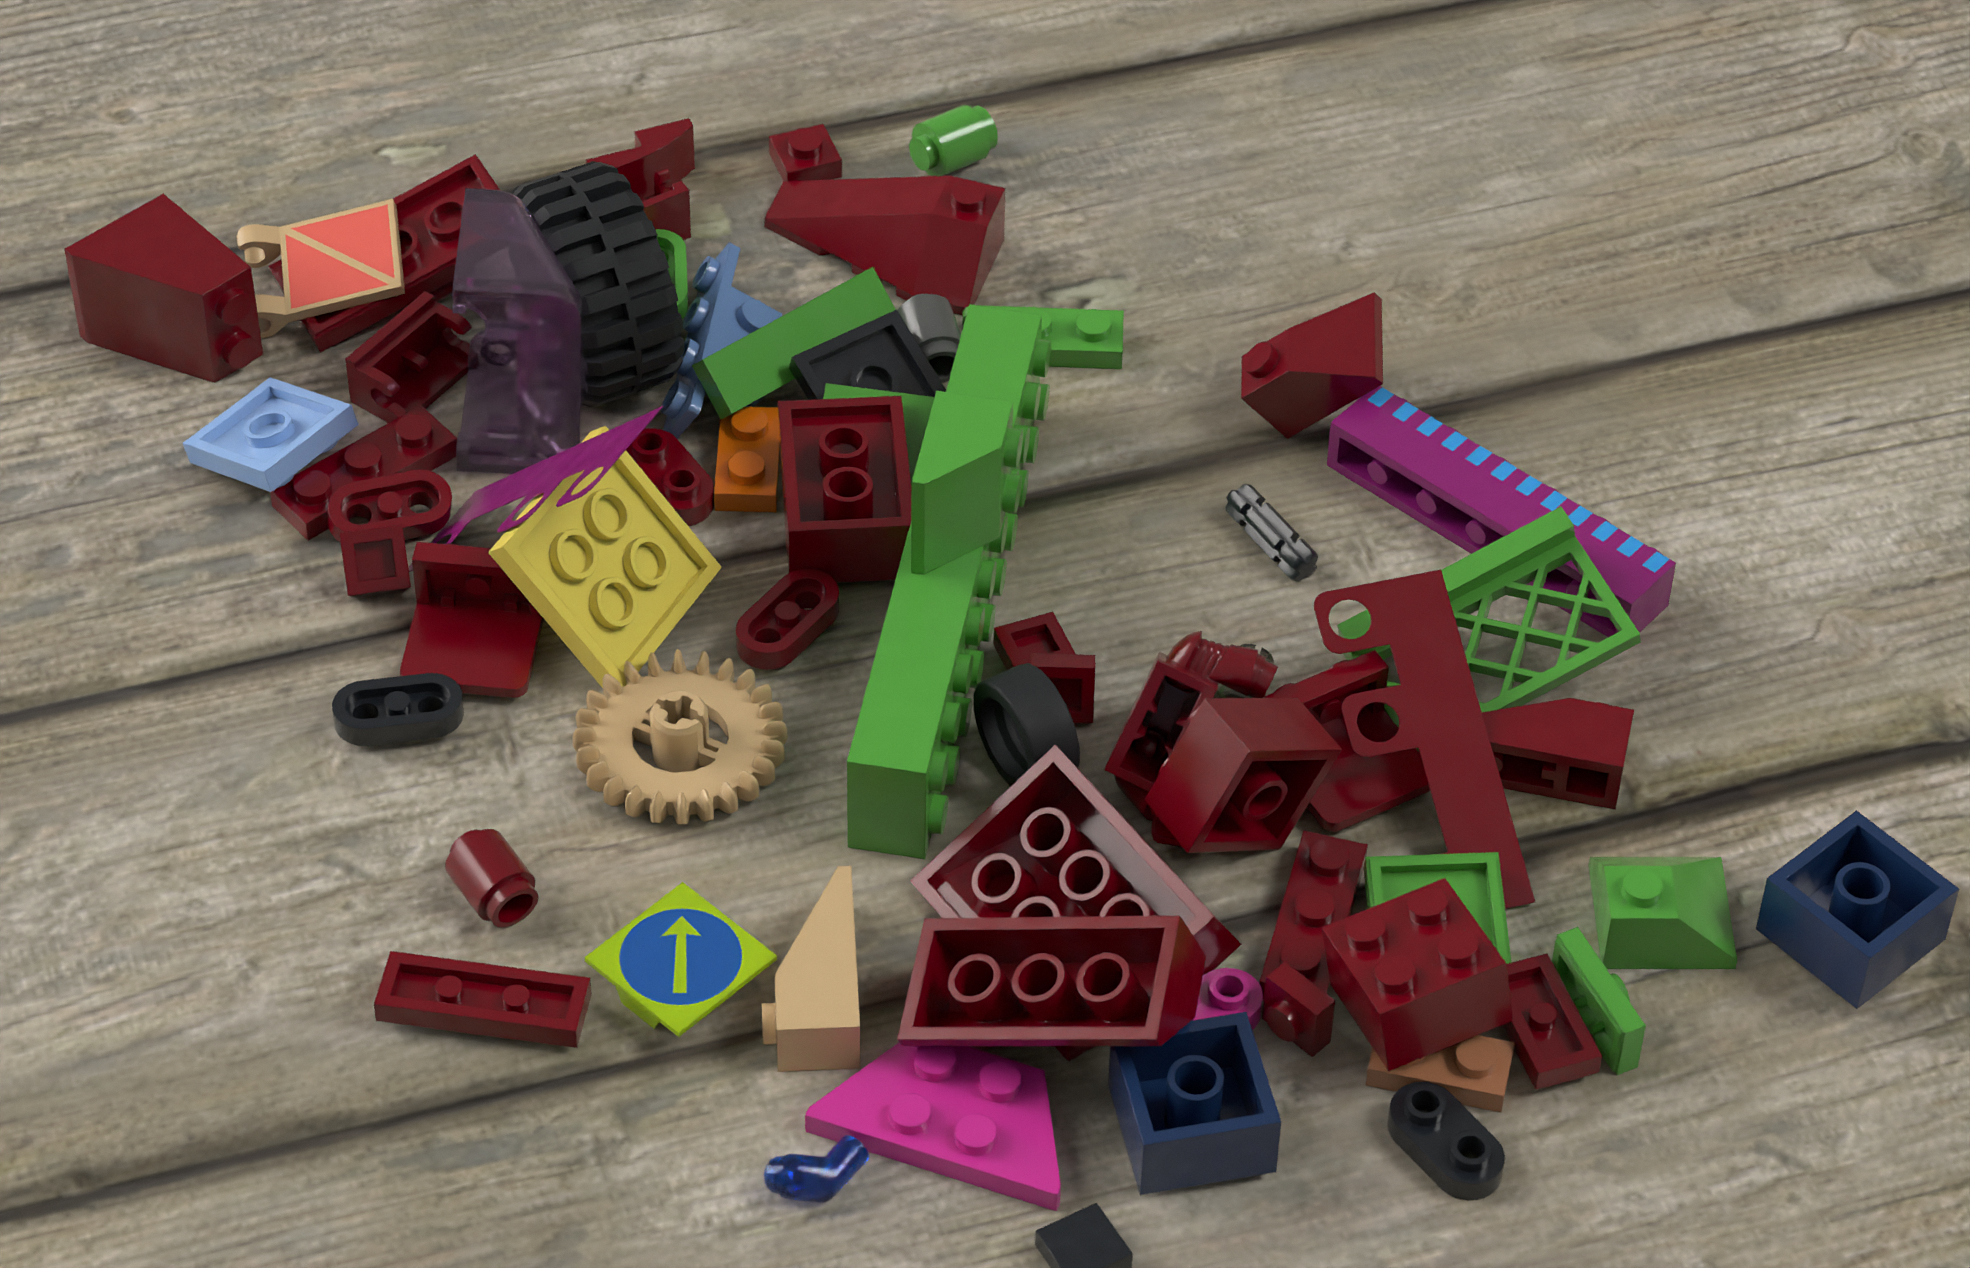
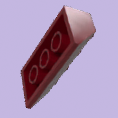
M1180 915L924 918L897 1040L902 1046H1162L1195 1018L1206 955Z

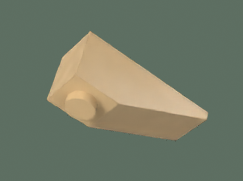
M838 866L775 973V1003H762L763 1045L777 1044L778 1072L860 1069V1017L851 866Z

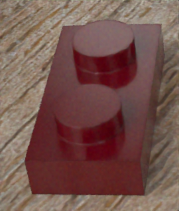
M1548 953L1506 964L1513 1021L1502 1026L1510 1041L1515 1042L1514 1049L1534 1088L1538 1090L1599 1073L1602 1055Z

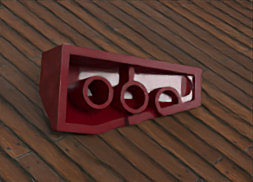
M950 175L783 181L764 218V227L819 256L834 254L851 263L852 273L856 275L873 267L880 279L896 287V296L906 301L919 294L942 296L950 302L954 314L963 316V310L969 304H975L1004 242L1006 188Z

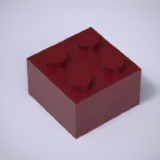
M1205 698L1191 715L1189 726L1171 756L1160 767L1159 776L1144 801L1187 853L1281 849L1339 756L1342 748L1298 698Z
M1446 878L1321 928L1330 984L1388 1071L1513 1021L1506 962Z

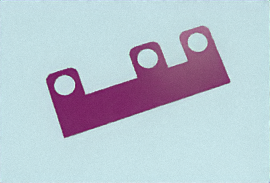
M662 407L476 490L430 543H437L446 535L452 534L446 543L451 544L471 520L526 496L500 525L497 532L500 533L521 524L535 513L563 479L583 470L584 472L559 499L556 506L560 507L584 496L601 480ZM603 467L602 472L591 484L579 493L571 495L574 488L587 475ZM544 493L541 500L528 513L512 521L514 515L528 501ZM411 564L408 567L409 572L413 571V566Z

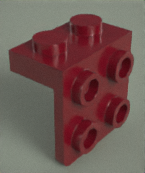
M416 542L412 566L417 604L400 667V676L425 673L443 674L455 680L460 686L462 693L518 698L527 692L544 618L488 553L491 548Z
M1376 650L1352 660L1337 662L1326 671L1297 683L1285 684L1273 693L1264 696V698H1298L1342 748L1339 756L1307 806L1319 824L1330 832L1343 830L1430 791L1421 755L1416 748L1373 757H1362L1352 749L1342 714V703L1351 694L1387 687L1389 666ZM1379 702L1370 703L1360 710L1357 717V725L1361 734L1367 739L1374 742H1385L1393 738L1399 728L1384 711L1385 704Z

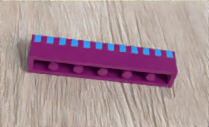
M1379 386L1360 397L1331 422L1327 455L1328 467L1472 554L1547 513L1562 507L1574 525L1575 537L1639 633L1668 607L1676 562L1664 556L1657 549L1647 546L1615 527L1605 518L1595 515L1565 497L1555 488L1543 484L1513 466L1506 459L1493 454L1463 436L1456 429L1446 426L1416 408L1409 401ZM1569 561L1547 573L1543 589L1577 596L1582 576L1573 562ZM1535 580L1529 582L1526 585L1533 586ZM1589 589L1587 598L1597 600L1591 589ZM1559 607L1570 615L1572 614V609ZM1582 612L1580 621L1606 637H1610L1618 632L1609 617Z

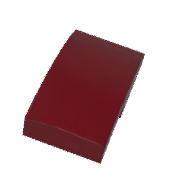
M690 118L634 131L635 148L586 159V163L595 161L617 168L618 173L624 175L630 182L632 192L637 193L639 198L643 199L655 194L654 175L656 172L667 168L670 172L671 187V184L679 182L695 169L693 124Z

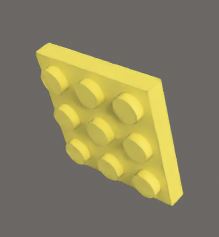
M603 426L590 431L582 442L609 431V429ZM626 450L588 493L557 507L556 504L584 470L563 479L534 514L521 524L507 529L488 552L602 688L605 674H610L619 681L621 686H626L627 683L624 675L625 662H631L639 672L648 661L649 654L656 651L722 568ZM603 467L587 475L574 488L571 495L579 493L591 484L602 472ZM544 493L535 496L517 519L528 513L541 500Z

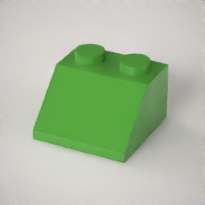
M936 391L912 479L911 573L924 575L999 538L1005 513L1017 512L1022 476L1011 474V467L1018 468L1020 462L1023 430L1013 428V401Z

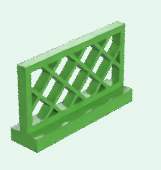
M1562 507L1547 513L1441 570L1457 626L1472 629L1465 652L1470 672L1504 679L1499 696L1486 703L1479 702L1481 712L1523 706L1641 643L1639 631L1575 537L1574 525ZM1569 561L1573 562L1582 576L1577 596L1543 589L1547 573ZM1535 580L1533 586L1526 585L1529 582ZM1589 589H1591L1597 600L1587 598ZM1505 595L1528 600L1521 626L1488 619L1492 602ZM1539 602L1573 610L1565 635L1531 628ZM1366 609L1338 624L1339 636L1346 639H1356L1363 636L1371 624L1370 614ZM1478 610L1477 616L1470 615L1471 613ZM1582 612L1609 617L1618 630L1616 634L1599 643L1575 638ZM1483 632L1517 639L1509 665L1475 658ZM1526 642L1561 649L1556 666L1542 673L1519 668ZM1390 645L1343 653L1347 660H1352L1376 650L1384 660L1392 656ZM1570 652L1578 653L1573 657L1569 658ZM1387 681V687L1401 685L1399 683ZM1514 682L1522 683L1513 688ZM1385 704L1384 711L1399 728L1397 713Z

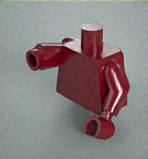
M1198 631L1181 639L1173 646L1168 655L1162 652L1158 653L1123 724L1104 768L1105 771L1114 775L1117 786L1147 820L1152 821V837L1157 843L1183 848L1144 801L1159 776L1160 767L1171 756L1189 726V720L1193 712L1202 704L1205 698L1214 697L1218 689V683L1247 697L1264 698L1278 666L1266 661V657L1259 655L1257 649L1232 644L1224 646L1222 643L1202 639V631Z

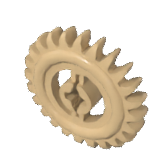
M679 649L675 651L670 671H664L659 665L655 654L651 652L648 657V676L645 677L638 674V671L631 662L626 661L624 664V675L627 685L623 687L613 676L605 674L603 677V694L595 690H589L586 697L587 709L581 708L577 711V729H575L572 739L573 748L577 752V768L582 773L587 774V786L593 791L603 792L604 802L610 806H618L625 803V814L638 817L644 811L650 812L651 822L662 823L667 815H673L677 825L688 824L690 816L693 814H697L702 821L706 822L714 820L713 810L717 808L727 814H731L738 810V798L747 802L758 798L759 786H767L775 780V768L780 766L785 760L783 745L788 739L787 727L782 722V705L777 701L772 702L770 685L763 684L755 688V674L752 669H747L738 677L737 682L733 683L734 666L730 657L726 658L715 675L710 674L709 657L706 651L701 653L698 664L693 671L687 670ZM708 718L721 727L728 737L727 744L709 738ZM634 740L652 746L653 760L661 769H656L640 758L633 748Z

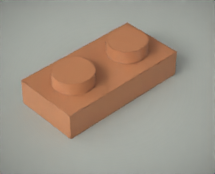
M1476 1035L1391 1071L1387 1070L1372 1048L1367 1070L1366 1086L1398 1091L1401 1087L1410 1083L1430 1082L1448 1090L1462 1105L1502 1112L1515 1042Z

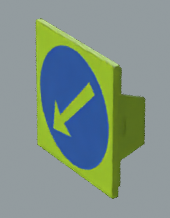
M682 882L584 957V960L616 987L620 1001L624 1006L653 1029H656L658 1024L662 1023L680 1037L777 960V955Z

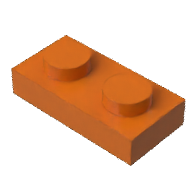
M743 407L731 415L720 419L714 487L715 511L777 512L781 455L777 407Z

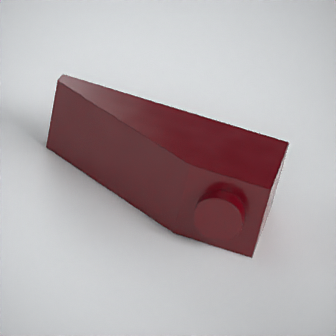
M1565 698L1482 712L1503 789L1616 810L1634 709L1612 706L1601 702Z

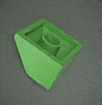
M1722 857L1589 858L1588 867L1600 960L1607 969H1736L1737 955Z

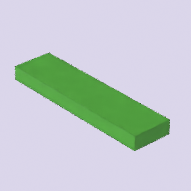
M871 267L691 366L720 419H723L795 379L789 369L792 356L896 309L877 273Z

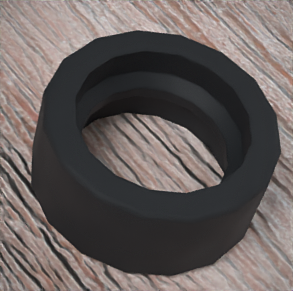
M1030 663L1021 664L977 684L973 694V712L978 732L989 758L1009 786H1012L1054 745L1079 767L1080 745L1074 722L1057 688L1042 670Z

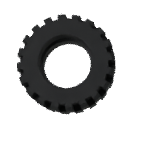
M592 161L516 187L506 199L502 212V218L505 222V226L502 229L504 242L507 244L508 249L506 254L508 265L513 273L514 288L518 301H521L525 313L524 318L529 331L533 333L539 354L542 360L546 361L549 373L555 383L561 385L565 396L568 399H573V403L595 407L670 381L681 367L683 362L681 356L684 353V340L681 337V332L684 329L682 316L678 312L677 307L678 297L675 285L671 282L665 253L661 251L656 238L657 232L652 221L648 220L644 212V205L638 194L632 192L627 178L619 174L618 169L612 165Z

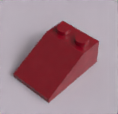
M902 396L778 401L788 573L799 569H816L829 574L836 583L896 580L911 524L912 494Z

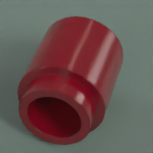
M471 830L462 834L452 844L450 854L445 863L446 873L481 919L492 921L496 927L506 928L519 923L533 911L539 898L537 891L534 889L535 878L498 830Z

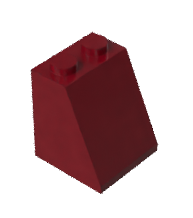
M164 193L64 249L79 334L85 342L213 383L247 366L263 355L251 266Z

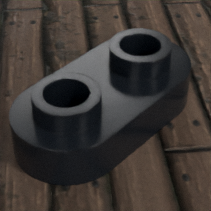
M438 673L356 681L340 689L332 701L334 727L337 734L344 741L358 746L443 737L456 730L464 717L463 697L460 686L452 678Z
M1414 1082L1396 1091L1390 1102L1387 1124L1389 1134L1394 1142L1448 1195L1457 1199L1471 1201L1483 1199L1494 1193L1501 1183L1505 1163V1153L1500 1142L1448 1090L1440 1085L1430 1082ZM1419 1109H1422V1110H1428V1111H1431V1112L1425 1113V1112H1421V1111H1418V1110H1419ZM1461 1153H1474L1478 1158H1466Z

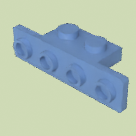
M730 242L715 259L710 256L706 257L693 279L692 287L698 290V293L683 319V329L688 331L684 341V353L681 356L683 362L676 372V381L668 390L662 403L663 407L661 408V413L666 415L663 430L671 433L677 439L699 415L706 392L691 365L782 316V313L731 286L740 248ZM763 397L745 407H755Z

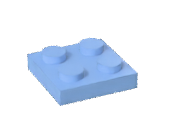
M270 377L184 441L183 446L190 463L272 492L276 488L290 482L294 474L320 454L334 448L338 440L358 426V422L351 404Z

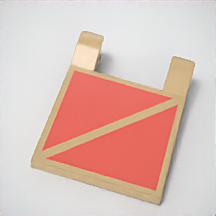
M393 199L281 227L260 224L246 225L237 232V245L240 250H245V261L252 268L266 266L281 255L284 297L265 294L255 295L261 338L274 335L289 322L405 294L397 208Z

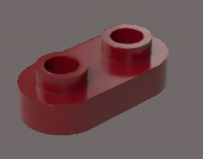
M643 429L626 451L688 526L703 522L710 516L714 508V489L711 477L674 435L661 429Z
M411 470L347 483L339 487L330 497L328 503V527L333 537L339 542V533L400 524L403 525L405 540L430 535L441 530L449 521L452 507L451 488L443 477L428 470ZM414 505H424L430 510L416 513L410 508ZM354 517H364L369 522L358 525L351 523L349 520Z
M816 569L795 570L781 578L739 618L736 624V650L742 661L751 667L762 670L778 669L791 663L836 620L839 614V587L836 581L829 574Z

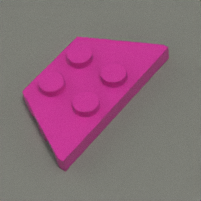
M898 1042L811 1105L805 1114V1132L1047 1209L1057 1211L1060 1205L1061 1184L1045 1070L968 1046H902Z

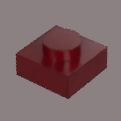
M824 124L769 136V154L783 181L831 180L842 177V159Z
M402 524L339 533L348 596L411 587Z
M1053 611L994 628L993 645L1006 670L1017 665L1030 663L1031 653L1076 654Z
M1031 653L1030 664L1042 670L1055 685L1067 705L1073 722L1093 723L1095 655Z
M1283 962L1266 976L1262 1019L1267 1022L1270 1029L1280 1039L1293 1042L1308 1055L1314 1057L1331 1042L1336 1000L1289 964Z

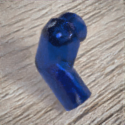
M845 1135L824 1157L794 1153L786 1154L785 1156H775L765 1166L763 1173L764 1182L772 1193L779 1194L783 1198L824 1203L833 1199L869 1160V1153L864 1144L858 1139Z

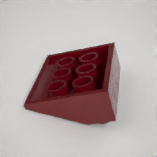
M1056 745L910 880L942 918L1180 915L1206 955L1203 975L1215 970L1242 945ZM1095 1046L1055 1047L1064 1058L1071 1061Z

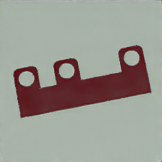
M1441 569L1326 591L1319 594L1314 601V611L1324 646L1332 653L1343 654L1390 645L1401 685L1351 694L1345 698L1342 703V714L1352 749L1362 757H1373L1419 748L1447 849L1446 853L1441 854L1498 852L1505 909L1536 903ZM1353 600L1366 607L1370 614L1371 624L1363 636L1356 639H1346L1337 635L1332 630L1329 623V613L1338 602ZM1379 702L1387 704L1397 713L1399 729L1390 740L1374 742L1361 734L1357 725V717L1360 710L1370 703Z

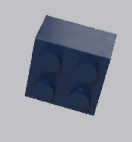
M1856 810L1767 878L1756 930L1858 1009L1946 940L1959 888Z
M1247 1012L1192 1020L1162 1046H1110L1108 1087L1140 1195L1269 1174L1277 1171L1282 1122Z

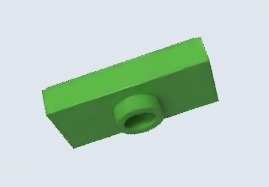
M1578 927L1557 934L1552 963L1602 1057L1616 1075L1638 1068L1646 1025L1631 1005L1624 982L1617 974L1609 973Z

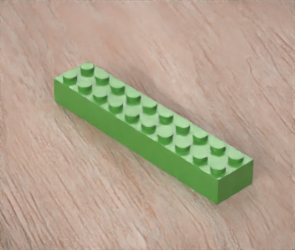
M969 304L946 392L1013 401V428L1023 430V443L1018 468L1011 467V474L1022 476L1018 507H1023L1029 477L1028 470H1022L1023 464H1034L1038 449L1039 427L1033 426L1034 420L1044 421L1048 409L1050 385L1041 384L1040 377H1046L1048 373L1051 341L1041 340L1042 314ZM1005 513L999 538L924 575L911 573L910 524L847 759L848 848L926 859L931 834H943L948 811V796L941 794L944 791L945 784L955 785L961 750L959 746H954V742H956L957 736L966 737L969 731L972 698H966V694L969 688L976 689L977 684L981 682L984 651L977 649L981 641H991L995 621V605L989 604L992 595L1001 597L1003 593L1007 560L1000 557L1003 550L1013 551L1018 523L1017 514Z

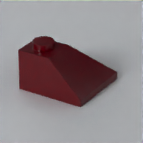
M1375 292L1290 327L1268 341L1256 344L1249 352L1242 355L1241 399L1288 439L1383 384L1382 299Z

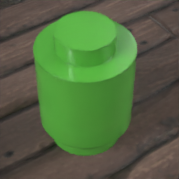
M962 105L916 124L912 130L909 151L913 162L920 170L925 171L930 176H945L985 159L989 154V150L994 149L997 145L998 132L993 118L985 108Z

